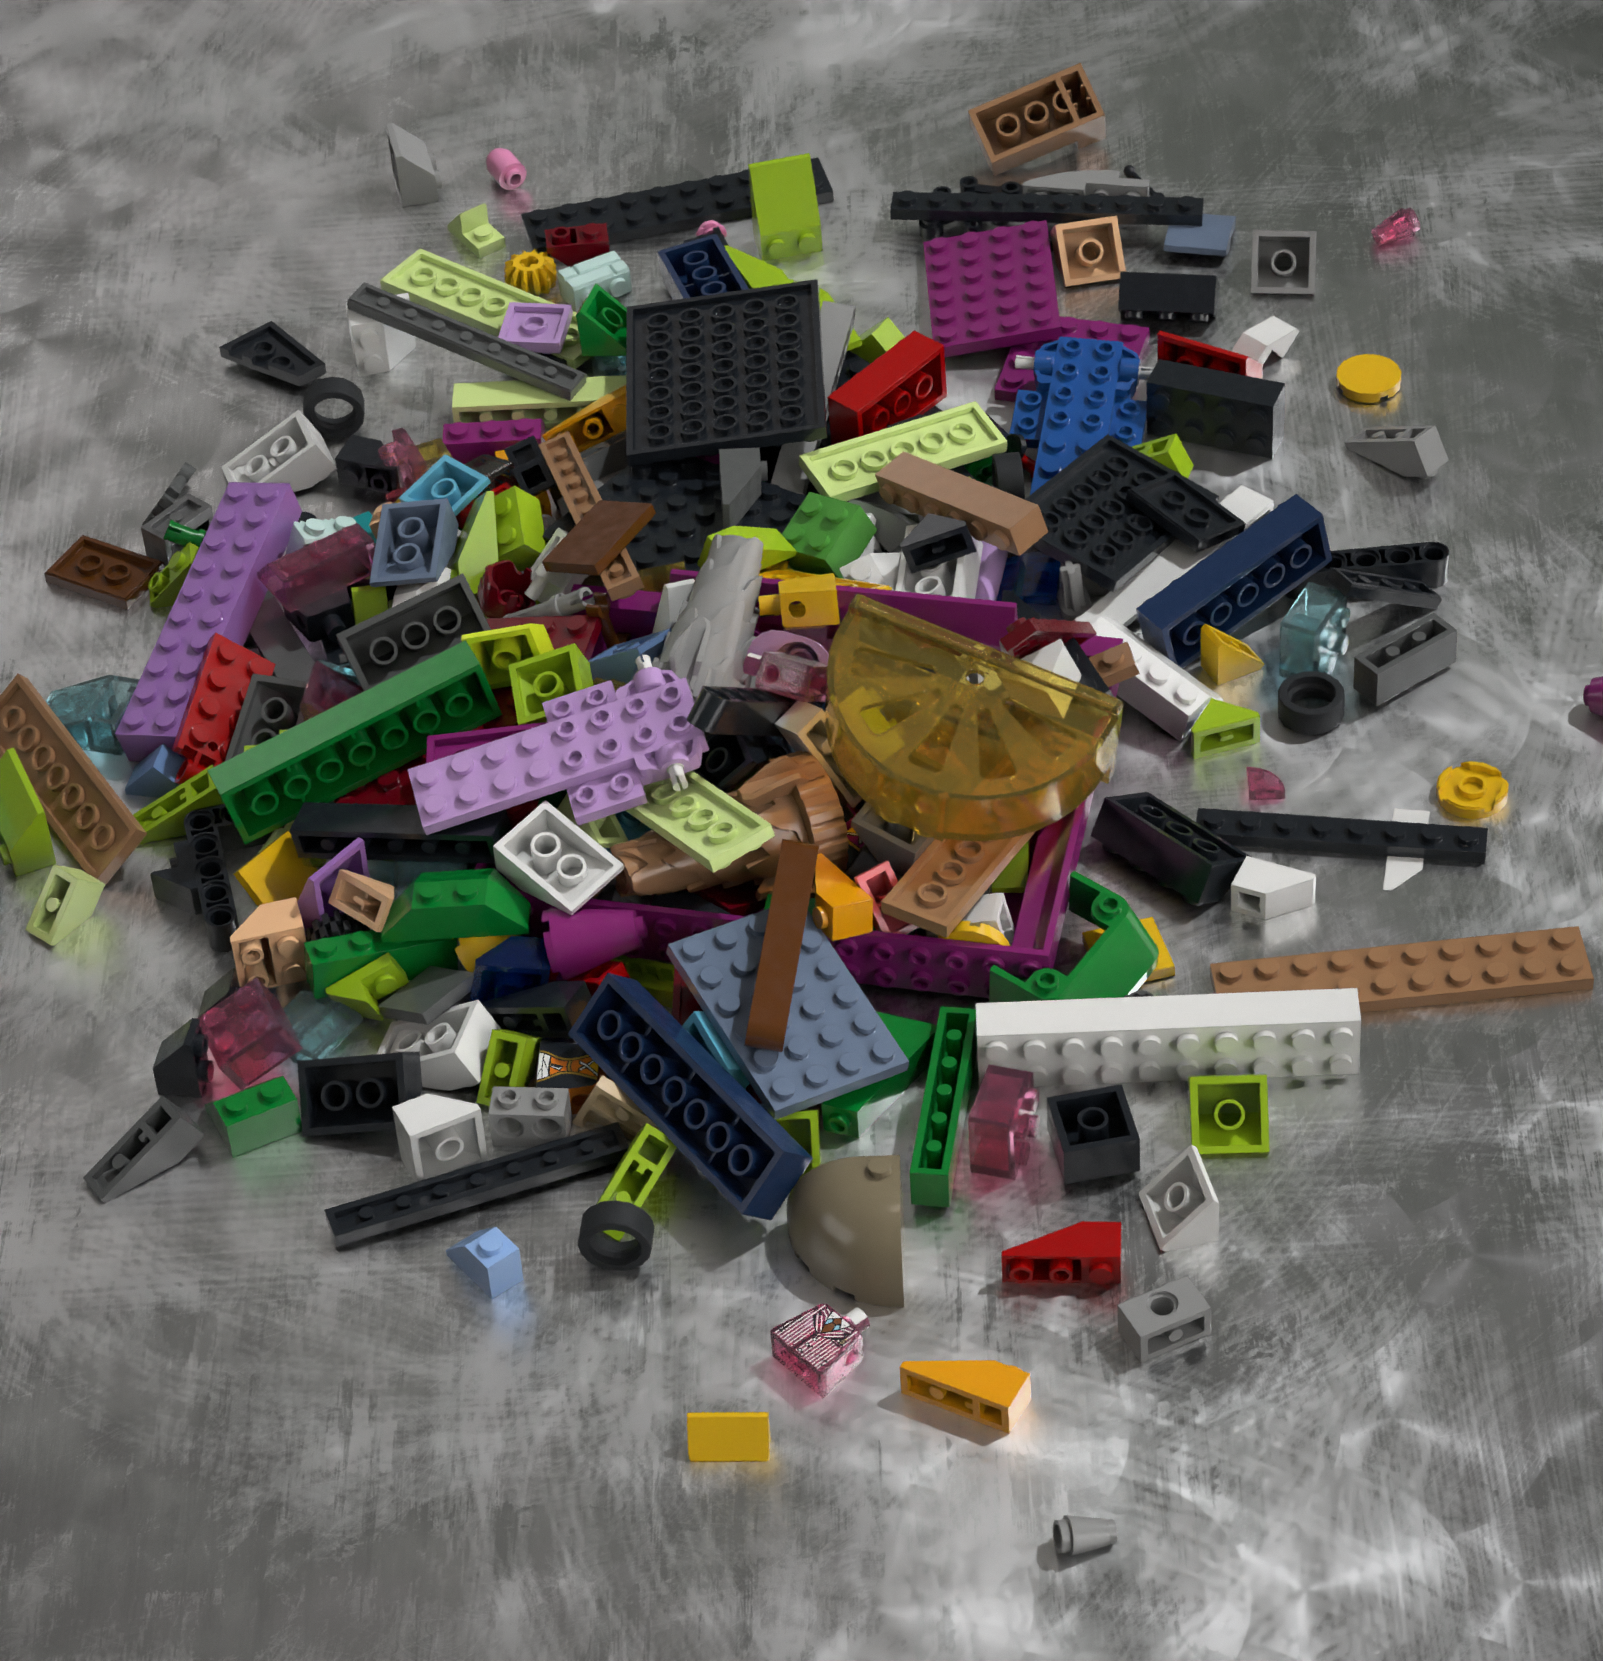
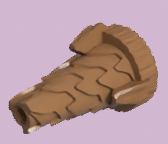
M800 750L766 760L761 764V768H759L755 775L747 780L738 790L727 793V795L772 825L775 837L764 842L760 848L749 851L734 860L728 867L713 873L651 829L640 838L611 846L610 851L612 855L623 863L625 868L615 877L617 892L621 897L661 895L687 889L689 893H693L722 884L723 889L754 881L755 886L760 884L755 892L756 899L758 901H766L768 894L773 892L782 839L819 845L818 854L822 853L844 873L849 859L848 832L844 813L829 775L819 761L807 751ZM815 872L810 898H815Z

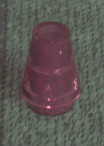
M1400 208L1375 228L1371 229V234L1375 243L1381 246L1413 237L1415 232L1419 231L1421 227L1419 219L1412 208Z

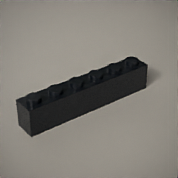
M304 802L289 831L299 858L332 859L359 837L364 840L367 860L495 864L493 845L511 831L512 828L506 809L426 835L422 827L417 805Z

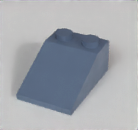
M448 498L382 504L370 577L371 587L437 582L455 551L459 526Z

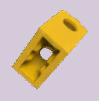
M834 573L782 580L778 582L779 594L758 596L760 617L782 615L783 627L840 624ZM794 601H799V602H801V603L796 604V605L791 604V603L794 602Z

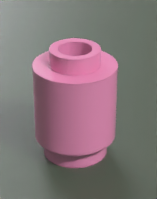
M496 148L488 154L486 159L487 170L503 189L513 190L524 182L527 174L526 169L510 150Z

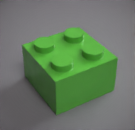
M809 492L782 533V536L797 551L794 557L786 561H789L788 564L792 569L804 573L817 575L834 573L835 577L843 578L839 568L859 559L878 529L860 505Z

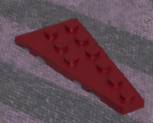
M1022 617L1006 628L1008 634L999 640L1003 668L1059 639L1064 644L1074 637L1081 646L1097 633L1090 622L1066 621L1065 619L1047 620L1045 618L1026 620L1025 617Z

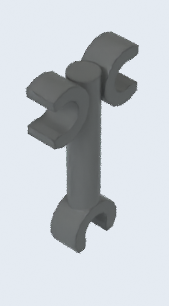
M187 462L184 463L142 525H145L175 502L196 471L193 466Z

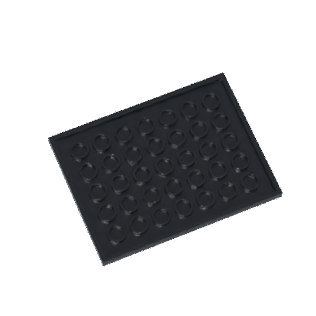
M817 279L627 307L626 456L628 466H645L669 460L680 461L685 458L704 455L714 456L719 454V449L779 447L788 443L813 442L818 439L827 438L820 295Z

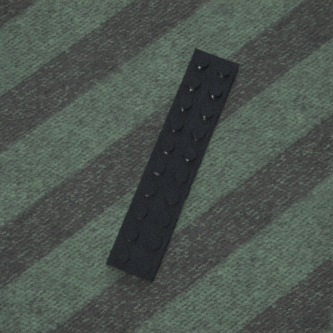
M819 157L812 158L811 163L818 204L833 202V190ZM749 170L728 175H715L711 178L696 181H684L670 186H657L638 192H625L612 197L594 198L591 201L575 204L568 203L549 209H536L521 214L522 226L531 252L536 249L537 253L547 252L545 230L556 227L606 223L609 244L698 228L702 223L709 220L724 223L752 217Z

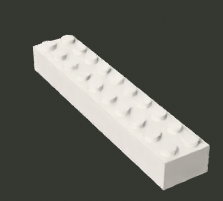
M1357 988L976 1003L979 1089L1188 1081V1076L1266 1074L1267 1077L1359 1074L1361 1015Z

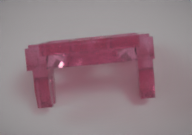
M403 427L392 430L393 442L387 443L378 449L380 459L383 458L385 466H398L400 484L402 485V488L395 489L386 495V502L394 503L427 472L424 458Z

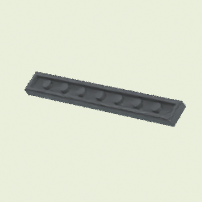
M364 282L347 300V309L569 401L586 383V373Z

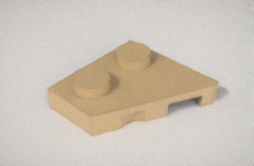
M603 1075L572 1122L579 1127H584L587 1121L604 1126L618 1122L624 1136L632 1141L640 1128L646 1123L659 1130L615 1082Z

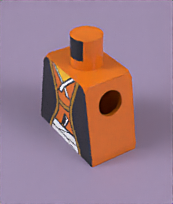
M555 1041L540 1042L536 1088H569L572 1115L579 1112L602 1075L613 1081L578 1044Z

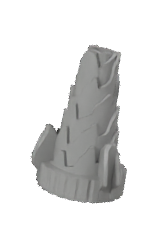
M716 534L713 537L707 560L697 574L689 602L683 600L677 622L673 626L672 631L667 634L662 653L658 657H654L652 667H657L661 670H672L679 679L686 677L694 702L702 686L771 689V686L759 681L751 673L747 663V651L752 641L756 638L753 635L760 614L756 604L763 576H759L762 566L761 560L764 544L755 536L753 538H744L738 535L720 536ZM704 731L705 738L711 733Z

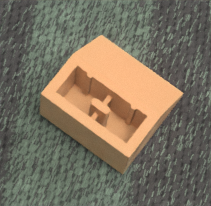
M294 897L259 905L230 936L239 987L272 988L307 980L304 955L306 937L297 898Z

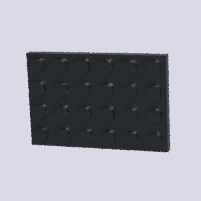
M1107 434L1025 499L1039 505L1048 533L1033 544L1032 547L1064 565L1065 561H1071L1072 564H1080L1083 576L1096 582L1103 588L1112 592L1116 591L1176 539L1175 536L1126 500L1127 492L1129 489L1171 473L1173 470ZM1186 478L1188 481H1190L1192 484H1194L1196 487L1201 489L1203 492H1205L1207 495H1209L1211 498L1218 502L1219 496L1217 494L1209 491L1208 489Z

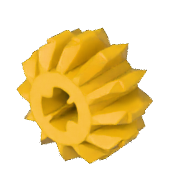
M536 249L532 252L522 250V254L511 255V260L505 262L504 278L505 283L538 297L541 293L549 294L550 288L556 286V264L553 258L548 257L547 252L537 253Z

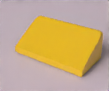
M687 1413L689 1461H769L771 1446L769 1413Z

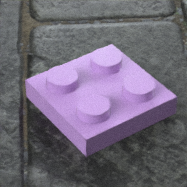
M509 302L498 337L535 353L561 354L573 316L572 305Z

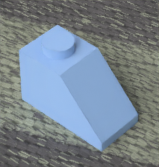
M497 1227L478 1230L446 1250L447 1256L491 1299L524 1280L519 1248Z

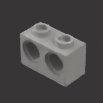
M493 1086L488 1112L493 1146L535 1147L570 1136L573 1119L569 1088Z

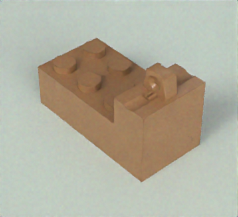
M1081 63L968 110L970 127L993 177L1074 142L1078 150L1090 144L1106 139L1105 114Z

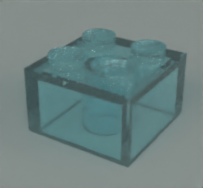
M1312 582L1307 583L1280 623L1279 676L1288 678L1293 674L1303 671H1318L1331 675L1336 659L1340 654H1345L1350 641V636L1346 634V626L1351 611L1350 608H1347V597L1339 590Z

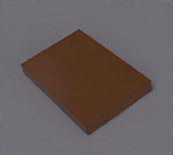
M599 500L542 561L545 570L548 572L599 576L654 517L656 512L652 503Z
M82 535L44 573L47 583L128 610L148 590V584L152 576L157 572L160 573L165 568V565L162 561Z

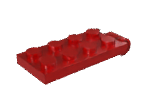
M216 632L209 639L172 751L187 758L176 774L175 783L181 785L211 765L215 767L225 762L252 674L272 676L276 665Z

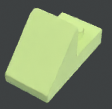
M485 203L460 213L447 225L448 230L479 259L506 247L505 237L489 224L487 205Z

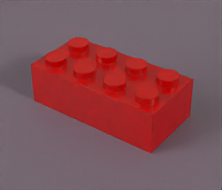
M914 330L883 355L876 358L875 361L862 371L855 374L853 378L833 391L827 397L831 445L886 429L888 425L919 414L923 415L946 398L944 345Z

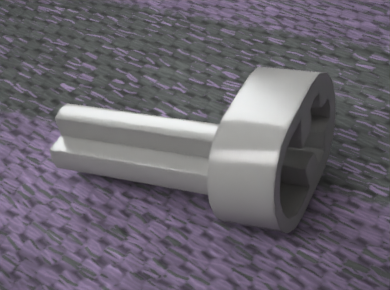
M1065 561V566L1060 567L1063 588L1058 592V603L1062 620L1073 621L1092 606L1088 591L1083 586L1080 564H1072L1071 561Z

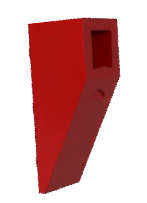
M1081 1221L1001 1251L1002 1282L1121 1284V1222Z

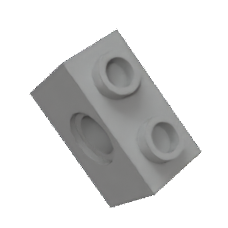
M1188 1276L1173 1282H1167L1159 1288L1139 1296H1133L1125 1302L1117 1304L1118 1332L1140 1363L1211 1334V1306Z

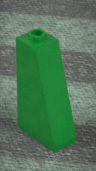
M877 1012L909 1060L908 1070L822 1102L823 1130L839 1135L860 1138L929 1066L937 1025Z

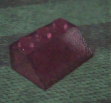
M355 523L268 563L257 572V577L291 613L370 576L375 552L374 540L358 523Z

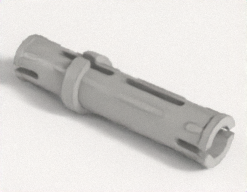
M582 587L569 594H555L549 601L512 614H506L503 618L570 616L573 613L586 610L587 604L594 605L595 600L592 597L583 601V597L591 595L593 592L588 587Z

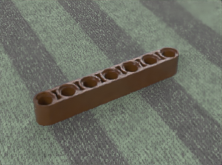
M782 839L744 1046L776 1052L783 1051L819 845Z

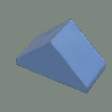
M165 744L160 745L135 765L125 788L126 795L157 798L165 795L179 786L175 783V777L185 759Z

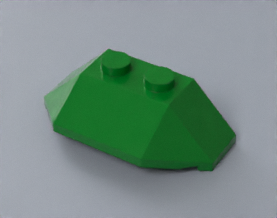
M494 868L422 872L392 903L381 932V940L383 943L529 934L531 904Z

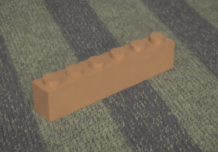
M903 451L875 474L880 487L879 493L888 504H894L906 509L910 513H916L923 517L930 513L966 521L972 537L978 541L994 545L1000 550H1006L1020 556L1048 533L1039 505Z

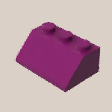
M522 418L519 420H489L486 422L443 424L444 455L446 454L460 463L476 469L479 473H488L486 464L490 466L494 464L486 461L484 456L496 462L495 451L504 450L532 435L536 438L538 445L545 442L542 436L545 433V423L541 418Z

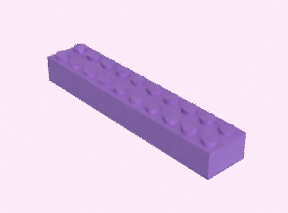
M229 482L116 730L115 735L129 762L142 761L162 744H165L172 750L210 637L216 632L241 646L244 645L286 550L293 523L295 521L298 522L302 513L290 483ZM178 754V755L181 756L183 759H185V760L187 759L186 757H184V756Z

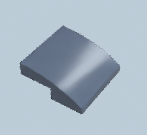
M1203 214L1202 226L1169 225L1164 242V251L1226 256L1230 250L1231 235L1235 230L1236 216Z

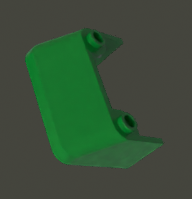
M1073 871L1070 874L1069 911L1105 930L1104 933L1068 976L1055 969L1043 968L1035 971L1024 982L993 965L990 969L989 1003L1124 997L1138 991L1157 967L1158 947L1123 897Z

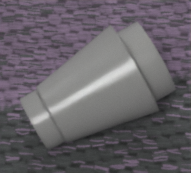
M1064 1515L1062 1520H1055L1053 1523L1055 1549L1058 1554L1066 1553L1068 1557L1110 1544H1116L1117 1529L1115 1521L1113 1519L1105 1520L1102 1518Z

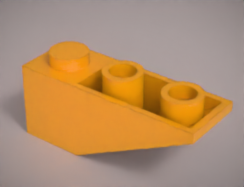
M626 385L599 398L542 435L544 440L548 441L569 431L580 453L626 430Z

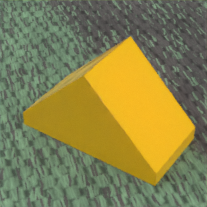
M1207 624L1202 626L1201 667L1217 685L1261 670L1265 665L1248 644Z

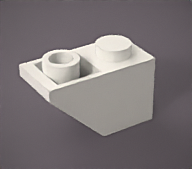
M1246 856L1231 884V911L1267 920L1312 906L1315 902L1316 874Z

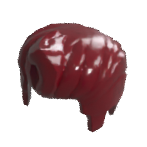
M502 560L487 565L483 576L480 578L477 591V601L483 614L488 618H503L506 614H512L535 606V601L524 594L532 582V570L526 567L524 573L519 572L510 560Z

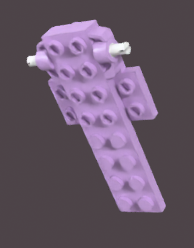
M642 655L644 662H642L640 656L635 660L638 672L634 675L633 680L625 686L618 688L616 692L612 681L609 680L543 702L548 722L546 724L408 769L422 827L426 835L565 789L567 790L573 815L578 826L648 803L643 787L645 785L671 778L672 787L675 791H681L679 784L682 785L683 790L686 789L688 782L685 773L699 768L702 753L709 751L704 731L687 721V717L694 705V698L686 677L679 679L672 670H661L657 667H652L650 656Z

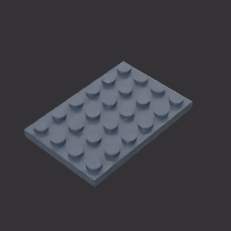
M769 909L668 944L666 954L761 1102L775 1120L908 1070L909 1060L822 930L815 926L809 911H807L782 1052L744 1046Z

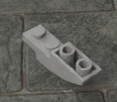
M1120 170L1070 171L1023 182V194L1057 195L1064 193L1085 196L1098 194L1100 196L1130 195L1149 197V180L1121 178Z

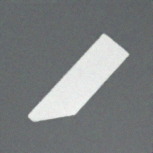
M1395 808L1392 821L1428 824L1430 812ZM1387 856L1383 890L1392 891L1423 869L1424 858Z

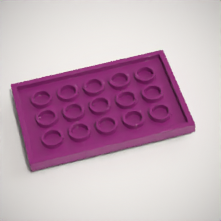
M1047 220L1039 222L1029 221L1022 225L1010 227L1000 226L993 230L967 232L963 235L948 238L937 237L931 241L923 242L932 339L944 345L945 357L1044 341L1062 336Z

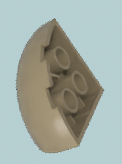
M900 1155L841 1158L824 1163L806 1173L791 1190L786 1204L788 1235L797 1258H801L808 1266L810 1275L832 1291L838 1288L853 1294L854 1300L867 1304L904 1307V1214Z

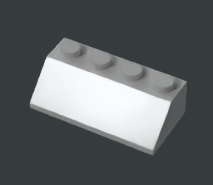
M918 524L906 526L904 539ZM972 537L977 552L911 574L902 552L895 591L975 599L983 549L982 541Z
M1101 616L1091 624L1097 633L1095 636L1122 638L1123 643L1128 642L1140 674L1119 682L1117 695L1180 742L1191 733L1192 727L1212 698L1220 701L1224 700L1117 620Z

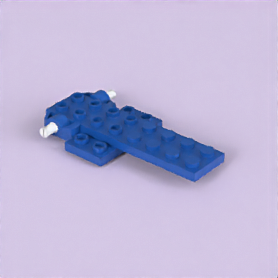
M1059 336L1057 341L1043 344L1039 350H1036L1035 357L1016 355L1015 369L1033 370L1036 391L1018 389L1009 435L1021 434L1025 438L1027 448L1038 449L1030 495L1107 434L1130 447L1143 443L1147 419V401L1132 400L1139 385V379L1148 380L1154 367L1141 366V359H1139L1138 354L1126 348L1124 342Z

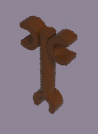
M594 592L595 605L587 604L585 607L588 617H598L601 619L603 624L601 634L607 649L616 644L629 641L632 637L631 633L618 632L616 634L609 616L611 607L609 595L607 593Z

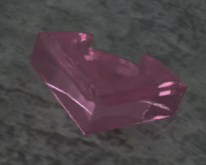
M1246 767L1249 800L1285 799L1284 785L1275 774L1261 768Z

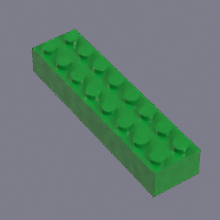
M465 640L207 771L246 845L294 821L304 802L329 803L426 754L427 736L471 731L501 716L502 713L480 662Z

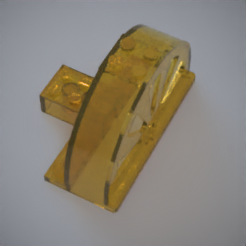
M861 594L854 596L848 606V612L834 636L829 651L826 677L825 728L832 756L840 772L850 786L867 803L875 808V814L881 816L887 822L901 824L915 830L923 837H932L943 842L944 838L962 841L1007 839L1042 829L1063 818L1084 802L1100 781L1108 784L1114 774L1124 706L1121 700ZM920 667L932 669L936 672V674L929 672L925 669H922ZM977 673L984 680L979 684H972L966 677L969 674ZM1008 701H1009V702H1012V703L1018 705L1019 707H1021V708H1023V709H1020V708H1018V707H1015V706H1013V705H1010V704H1008V703H1006V702H1008Z

